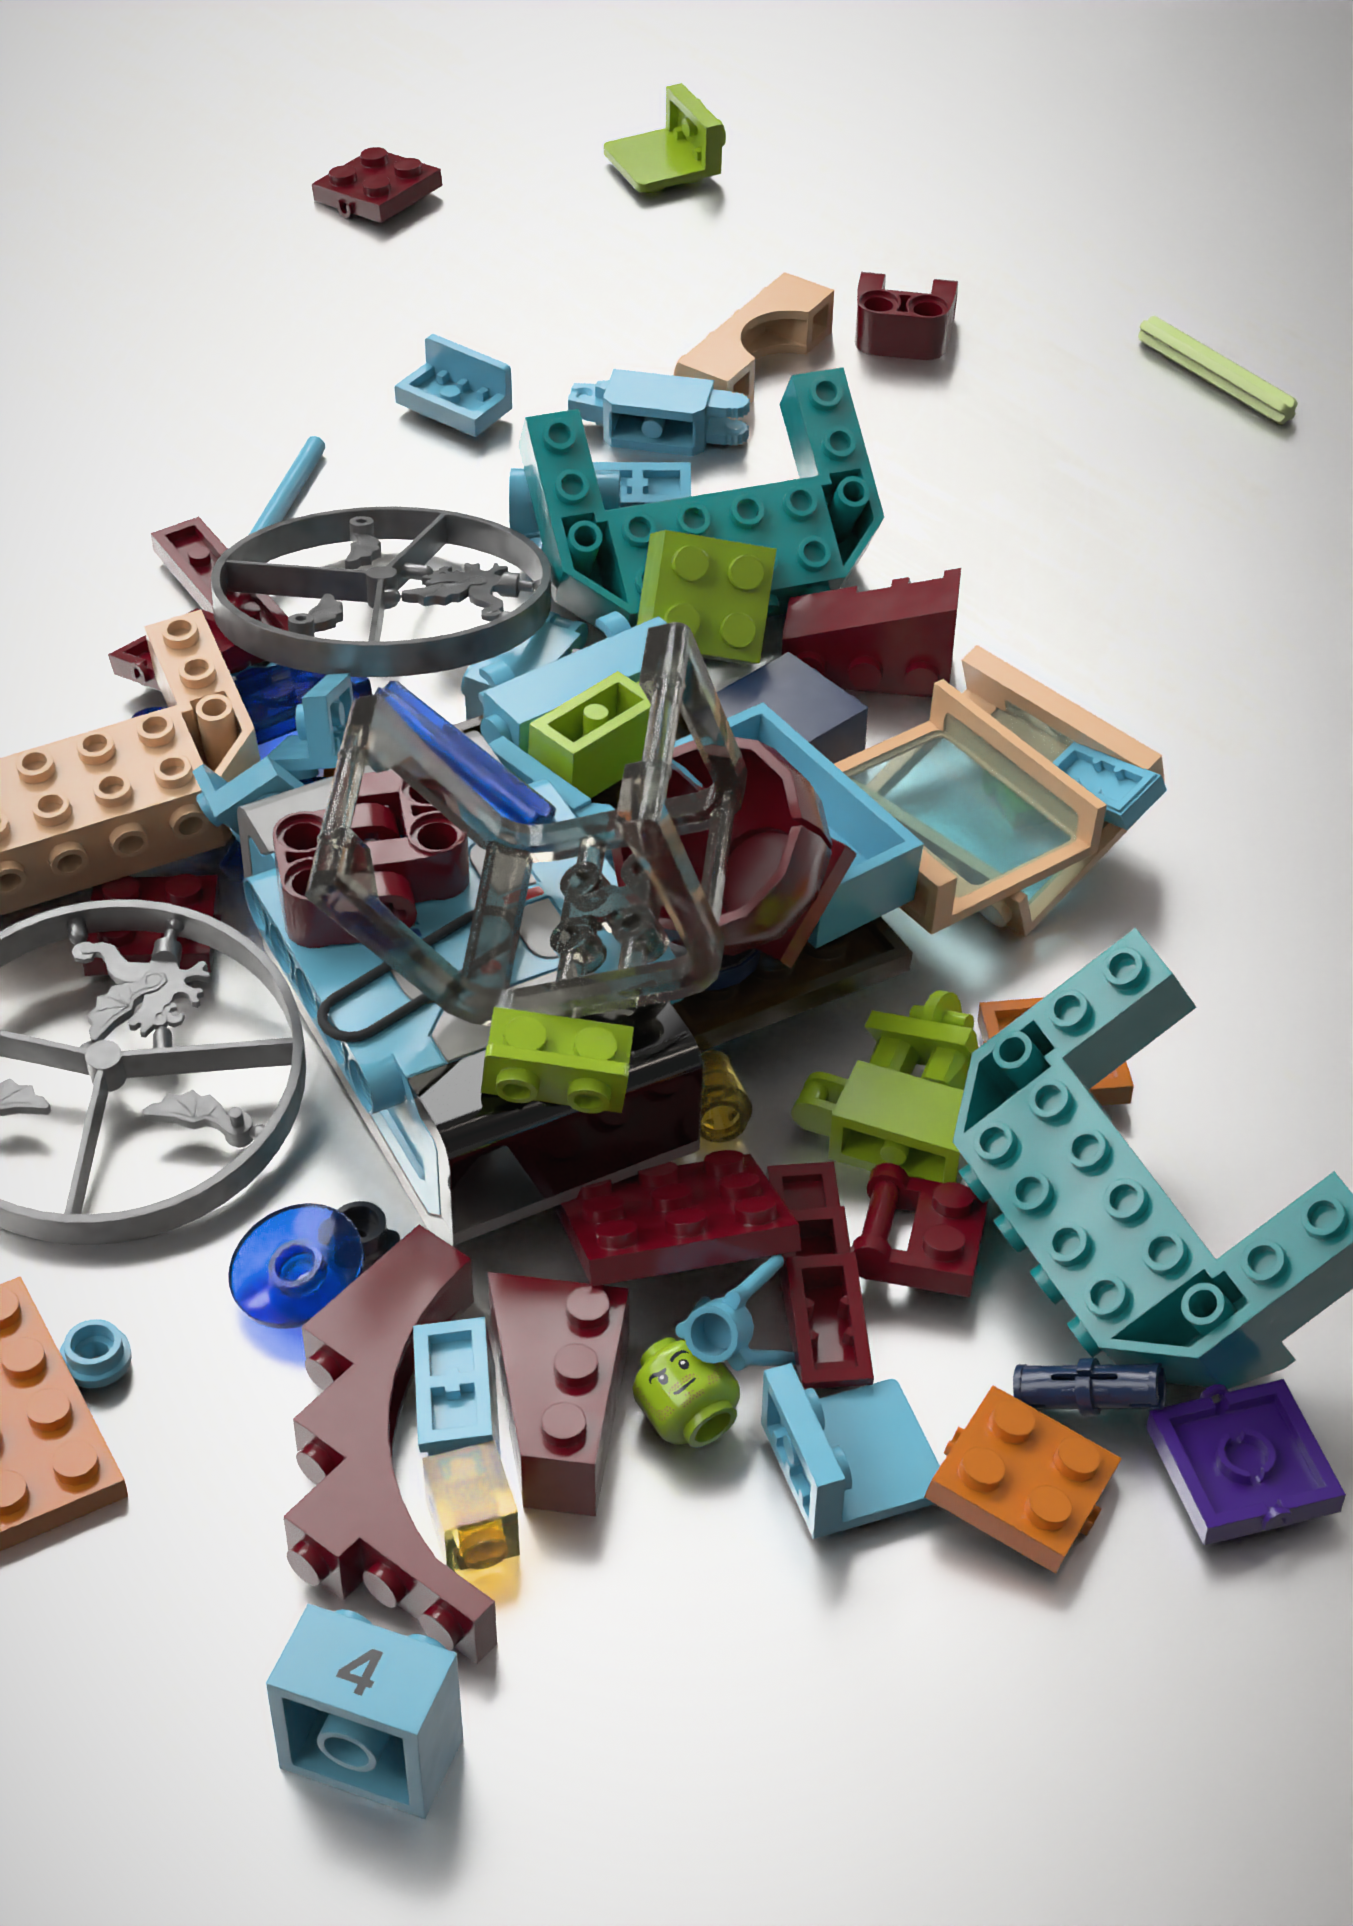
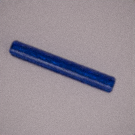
M390 681L384 688L378 687L373 695L374 699H376L374 708L387 721L531 837L539 838L546 830L553 829L557 822L554 818L557 810L552 803L400 682Z

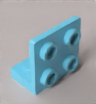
M792 1363L764 1370L761 1425L813 1539L935 1504L924 1496L940 1465L897 1380L887 1379L873 1383V1385H866L818 1398L813 1388L803 1389Z

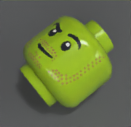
M672 1337L656 1342L644 1352L640 1359L642 1368L638 1371L633 1382V1396L638 1406L664 1440L675 1445L689 1444L692 1447H702L715 1441L729 1430L737 1417V1410L735 1408L740 1399V1386L724 1362L714 1364L703 1362L691 1353L685 1339L676 1341Z

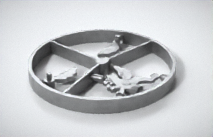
M375 506L347 508L313 513L278 522L251 533L234 543L219 557L211 574L214 619L225 637L244 651L266 661L319 674L350 673L351 677H398L436 673L476 664L503 654L525 642L543 626L551 609V567L542 549L532 540L507 526L491 520L459 512L422 507ZM379 540H413L387 566H377L367 571L354 570L360 566L371 565L373 560L381 558L382 546ZM352 541L350 543V553L345 560V569L267 563L297 551ZM445 544H451L481 551L503 559L525 572L533 581L521 580L520 573L508 572V566H499L498 563H493V567L490 570L484 571L480 569V563L470 564L467 562L464 564L465 572L458 570L452 572V567H442L437 571H433L430 566L425 564ZM410 579L420 580L422 585H426V587L402 590L401 594L398 591ZM535 590V593L525 603L511 612L504 611L503 600L492 595L493 592H497L502 597L518 598L520 591L533 592ZM227 592H240L321 600L308 611V614L296 613L288 617L289 631L251 618L230 603L226 594ZM469 596L470 603L484 608L481 610V619L491 621L467 630L440 636L411 640L380 641L384 611L396 607L401 599L402 602L418 603L422 606H447L450 603H460ZM340 601L366 602L369 607L373 608L368 641L315 637V633L335 628L337 623L344 621L343 602Z
M113 899L63 906L37 914L0 931V968L25 953L69 938L75 944L72 950L75 962L85 964L92 962L95 957L102 958L106 963L108 975L116 984H119L111 986L109 993L97 996L96 1007L87 1015L88 1022L91 1025L89 1029L91 1041L81 1044L80 1047L0 1030L1 1057L89 1075L93 1085L64 1213L41 1211L17 1205L0 1198V1228L41 1241L70 1245H101L147 1238L179 1228L215 1210L246 1188L266 1168L280 1150L298 1115L305 1089L306 1054L302 1024L294 996L280 970L264 951L248 937L209 915L181 906L146 900ZM148 931L165 933L164 938L155 941L150 963L128 962L119 953L115 945L104 942L95 944L89 941L86 942L88 934L97 932ZM177 936L214 948L246 967L265 985L276 999L286 1017L293 1038L172 1047V1033L167 1027L182 1025L185 1019V1015L182 1012L172 1016V1012L177 1011L174 1000L179 997L189 998L192 1007L198 1008L201 1006L199 998L204 997L203 989L192 988L186 984L189 981L196 980L211 981L209 972H206L208 970L207 964L204 961L198 962L188 970L179 969L182 945L177 941ZM143 1002L140 1009L134 1014L135 1007ZM127 1020L131 1031L141 1028L140 1035L143 1038H147L155 1030L153 1034V1048L121 1051L117 1043L104 1039L117 1026ZM291 1065L285 1090L266 1126L263 1124L253 1126L251 1116L239 1107L231 1108L229 1113L226 1114L221 1103L211 1094L201 1096L193 1089L182 1095L167 1093L162 1102L152 1103L143 1109L145 1121L175 1123L191 1129L209 1126L218 1129L224 1134L225 1140L232 1147L249 1146L215 1175L175 1196L146 1206L118 1212L81 1214L108 1093L123 1086L127 1078ZM11 1078L0 1082V1116L18 1113L49 1115L51 1112L50 1104L43 1096L35 1094L33 1085H19Z

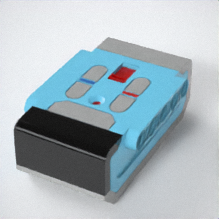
M475 730L239 806L237 809L245 878L243 888L249 911L258 928L266 955L278 967L288 983L299 1011L425 1226L430 1232L453 1246L563 1202L575 1199L581 1187L611 1179L612 1184L637 1175V1171L664 1164L699 1151L703 1088V1062L700 1050L689 1028L672 1006V1004L683 1000L685 996L683 974L673 952L664 939L650 927L619 893L615 871L551 782L547 779H541L518 787L510 775L506 776L507 770L484 737ZM422 766H438L454 774L459 784L468 833L470 877L469 885L464 892L446 900H429L415 903L417 910L415 923L408 931L397 937L361 943L335 944L322 948L303 947L289 939L285 930L277 884L273 845V828L276 823L284 816L298 811H317L332 808V790L339 781L347 776L385 770L414 769ZM478 908H494L511 915L517 922L520 936L516 945L508 953L376 1035L363 1041L344 1042L326 1035L318 1025L317 1011L321 1003L328 996L464 913ZM479 918L467 923L337 1002L330 1008L327 1014L328 1021L336 1029L347 1032L359 1031L369 1027L502 945L509 937V928L505 923L493 918ZM494 1007L634 1027L629 1060L630 1070L622 1113L610 1111L584 1113L573 1109L569 1105L534 1100L526 1103H515L507 1101L498 1095L481 1093L485 1052L488 1045Z

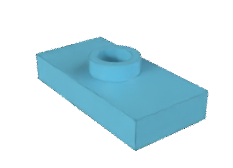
M1075 741L1052 762L1107 804L1104 821L1128 830L1167 791L1160 774L1145 768L1142 769Z

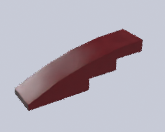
M834 1161L767 1166L766 1177L799 1223L801 1251L779 1254L784 1258V1264L779 1269L792 1348L799 1380L803 1389L873 1385L874 1374L856 1252L850 1253L851 1247L845 1206H840Z

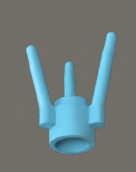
M773 1255L740 1285L727 1292L725 1297L711 1300L709 1297H702L696 1303L688 1318L679 1323L675 1329L677 1336L685 1339L687 1347L695 1357L703 1362L713 1364L727 1360L736 1371H741L748 1366H781L792 1363L793 1366L796 1365L794 1352L753 1350L748 1346L753 1337L754 1324L750 1312L745 1307L746 1302L783 1266L784 1258L781 1255Z

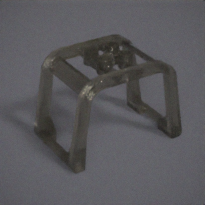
M671 622L648 628L639 685L649 700L651 707L642 761L625 764L618 809L550 824L527 825L502 817L426 745L379 693L353 700L341 748L337 754L338 761L321 831L317 836V847L306 889V898L445 1012L472 1024L491 1027L494 1007L578 1018L682 999L703 992L718 979L722 963L725 939L720 930L719 921L734 815L742 806L748 770L691 629L679 622ZM681 712L713 784L699 792L666 799L669 779L672 775L671 764L679 714ZM367 765L375 773L392 769L463 833H467V836L479 847L486 850L462 973L400 921L379 900L371 849L351 830L365 766ZM709 829L700 885L679 836ZM629 846L633 854L626 859L620 871L621 878L626 885L623 887L611 885L602 873L605 851ZM577 857L576 864L565 872L560 881V891L565 896L561 920L552 931L550 937V946L559 957L556 980L549 983L509 989L533 863L552 862ZM664 905L688 953L672 960L651 963L665 953L669 944L668 935L659 922L661 906ZM597 931L612 932L614 938L621 945L618 969L591 974L603 965L607 957V948L597 934Z

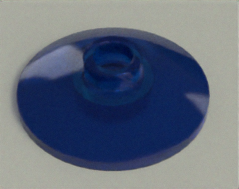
M302 1203L276 1210L253 1225L236 1246L228 1270V1283L231 1295L240 1310L248 1318L260 1325L279 1329L301 1327L361 1275L364 1264L363 1242L352 1221L333 1207L317 1203ZM308 1273L305 1277L297 1280L301 1275Z

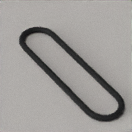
M478 908L464 913L328 996L321 1003L317 1011L318 1025L326 1035L344 1042L363 1041L376 1035L508 953L516 945L520 936L517 922L511 915L494 908ZM479 918H493L505 923L509 928V937L502 945L369 1027L359 1031L347 1032L336 1029L328 1021L327 1014L330 1008L337 1002L467 923Z

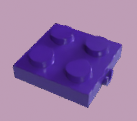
M1284 1379L1234 1391H1228L1225 1385L1215 1384L1206 1388L1201 1393L1199 1399L1166 1406L1163 1410L1149 1411L1146 1429L1204 1546L1341 1512L1346 1494ZM1219 1394L1220 1401L1214 1403L1211 1397Z

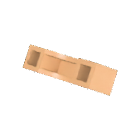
M784 272L771 284L764 287L759 294L741 309L736 310L729 319L710 332L705 339L687 354L682 355L676 363L674 376L714 380V389L732 391V393L738 392L739 394L743 393L744 396L750 399L751 404L754 401L755 359L777 353L807 355L832 333L834 290Z

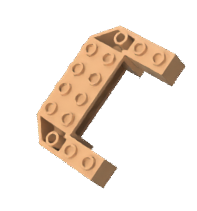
M202 610L144 626L155 678L168 708L0 758V915L225 846L233 835L230 828L225 824L219 827L213 825L201 810L196 796L202 790L192 771L204 764L224 780L230 782L259 762L260 755L255 728Z

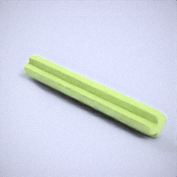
M1151 316L1148 320H1144L1139 326L1141 330L1138 338L1141 343L1276 424L1284 425L1288 420L1291 421L1296 414L1295 409L1298 405L1296 399L1156 316Z

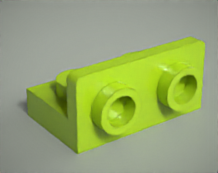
M494 1007L489 1040L485 1052L481 1093L498 1095L507 1101L515 1103H526L534 1100L569 1105L573 1109L584 1113H599L602 1111L622 1113L630 1070L629 1060L634 1027Z

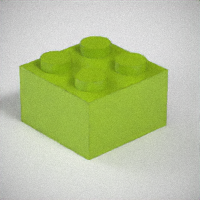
M669 530L651 533L637 625L659 616L695 647L694 657L738 664H759L777 549Z

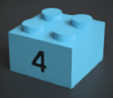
M308 1603L265 1683L279 1768L426 1819L463 1740L457 1653L447 1650L440 1642L431 1637L421 1634L405 1636L375 1626L364 1616L356 1612L344 1609L333 1612Z

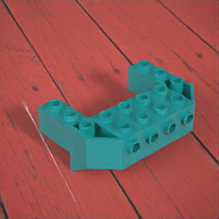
M844 367L791 375L779 403L799 479L610 510L604 509L580 410L573 409L525 417L518 448L543 545L542 551L548 558L551 567V596L553 600L597 629L599 628L595 625L596 619L614 611L622 614L629 622L631 628L637 626L650 534L663 530L776 548L767 617L786 614L790 597L842 589L885 518Z
M1135 927L972 1052L953 1137L954 1145L968 1163L959 1170V1173L982 1203H985L990 1198H993L1003 1213L994 1219L996 1226L1018 1253L1027 1247L1039 1262L1037 1266L1030 1270L1031 1275L1055 1305L1063 1299L1069 1304L1076 1317L1070 1320L1067 1325L1092 1358L1103 1351L1116 1365L1161 1362L1162 1368L1165 1371L1166 1383L1206 1388L1215 1384H1222L1227 1389H1231L1283 1370L1295 1362L1296 1359L1282 1341L1353 1289V1193L1336 1172L1333 1171L1216 1259L1113 1125L1111 1122L1112 1118L1090 1091L1094 1085L1197 1008L1172 971Z

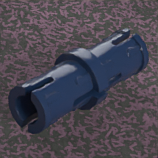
M1081 1358L1077 1365L1041 1366L1018 1364L1013 1376V1396L1036 1410L1078 1409L1082 1416H1098L1102 1409L1163 1410L1166 1401V1377L1161 1362L1134 1365H1100L1097 1358Z

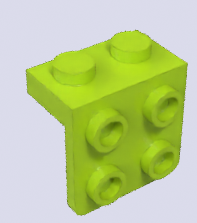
M683 83L666 86L665 128L605 142L603 154L635 190L644 193H656L665 187L682 183H698L706 177L722 174V146L726 144V131L722 121L717 119Z

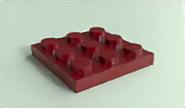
M721 1150L709 1153L704 1157V1161L683 1165L667 1162L637 1171V1175L612 1184L611 1179L587 1185L581 1187L577 1198L556 1206V1212L592 1287L801 1251L799 1223L750 1153L743 1154L736 1150ZM595 1178V1179H592V1180H588V1181H585V1182H581V1183H578V1184H574L573 1187H572V1189L575 1188V1187H578V1186H580V1185L586 1184V1183H588V1182H591V1181H593V1180L599 1179V1178Z

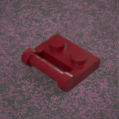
M893 1163L876 1165L870 1172L866 1187L870 1202L862 1234L853 1241L850 1253L856 1252L859 1277L872 1281L970 1298L989 1200L982 1203L970 1187L960 1183H943L909 1177L902 1167ZM896 1209L916 1212L907 1251L892 1249L888 1243Z

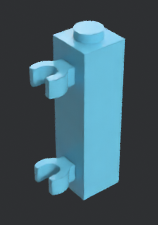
M616 611L597 618L595 621V625L605 633L607 638L521 676L515 677L510 667L501 660L479 668V675L491 687L479 692V700L484 705L483 719L480 725L482 736L488 744L504 736L528 753L529 724L617 671L635 683L651 675L664 676L670 679L675 687L674 697L671 702H674L691 694L695 647L659 616L631 628L629 622L622 614Z

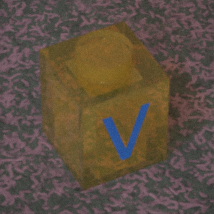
M495 1440L422 1458L425 1501L444 1564L455 1572L468 1568L486 1569L497 1565L504 1559L519 1556L518 1510Z

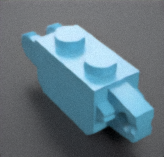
M613 369L609 380H600L596 384L574 383L568 396V410L579 409L582 420L594 422L596 425L603 427V440L611 447L695 456L704 452L706 443L737 446L747 442V439H749V426L742 422V420L738 421L737 419L739 417L743 418L744 415H748V412H750V399L744 396L743 393L739 394L738 392L732 393V391L714 389V380Z

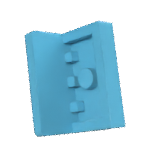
M327 674L302 697V704H298L296 707V729L298 735L287 736L267 756L298 780L319 775L318 769L341 768V772L344 773L389 758L404 741L403 729L391 728L357 731L351 674Z

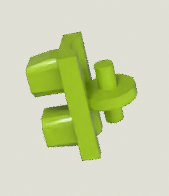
M943 990L932 993L924 1006L913 1005L910 1009L909 1017L872 1010L865 1024V1028L876 1041L869 1063L891 1068L912 1075L916 1064L924 1065L926 1067L921 1078L964 1090L972 1052L979 1048L977 1034L973 1030L974 1017L971 1014L962 1013L961 1002L955 993Z

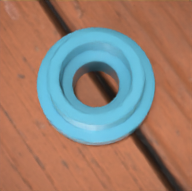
M103 1319L85 1320L73 1326L66 1334L59 1350L76 1385L85 1388L103 1387L117 1381L126 1373L132 1361V1351L127 1336L113 1323Z

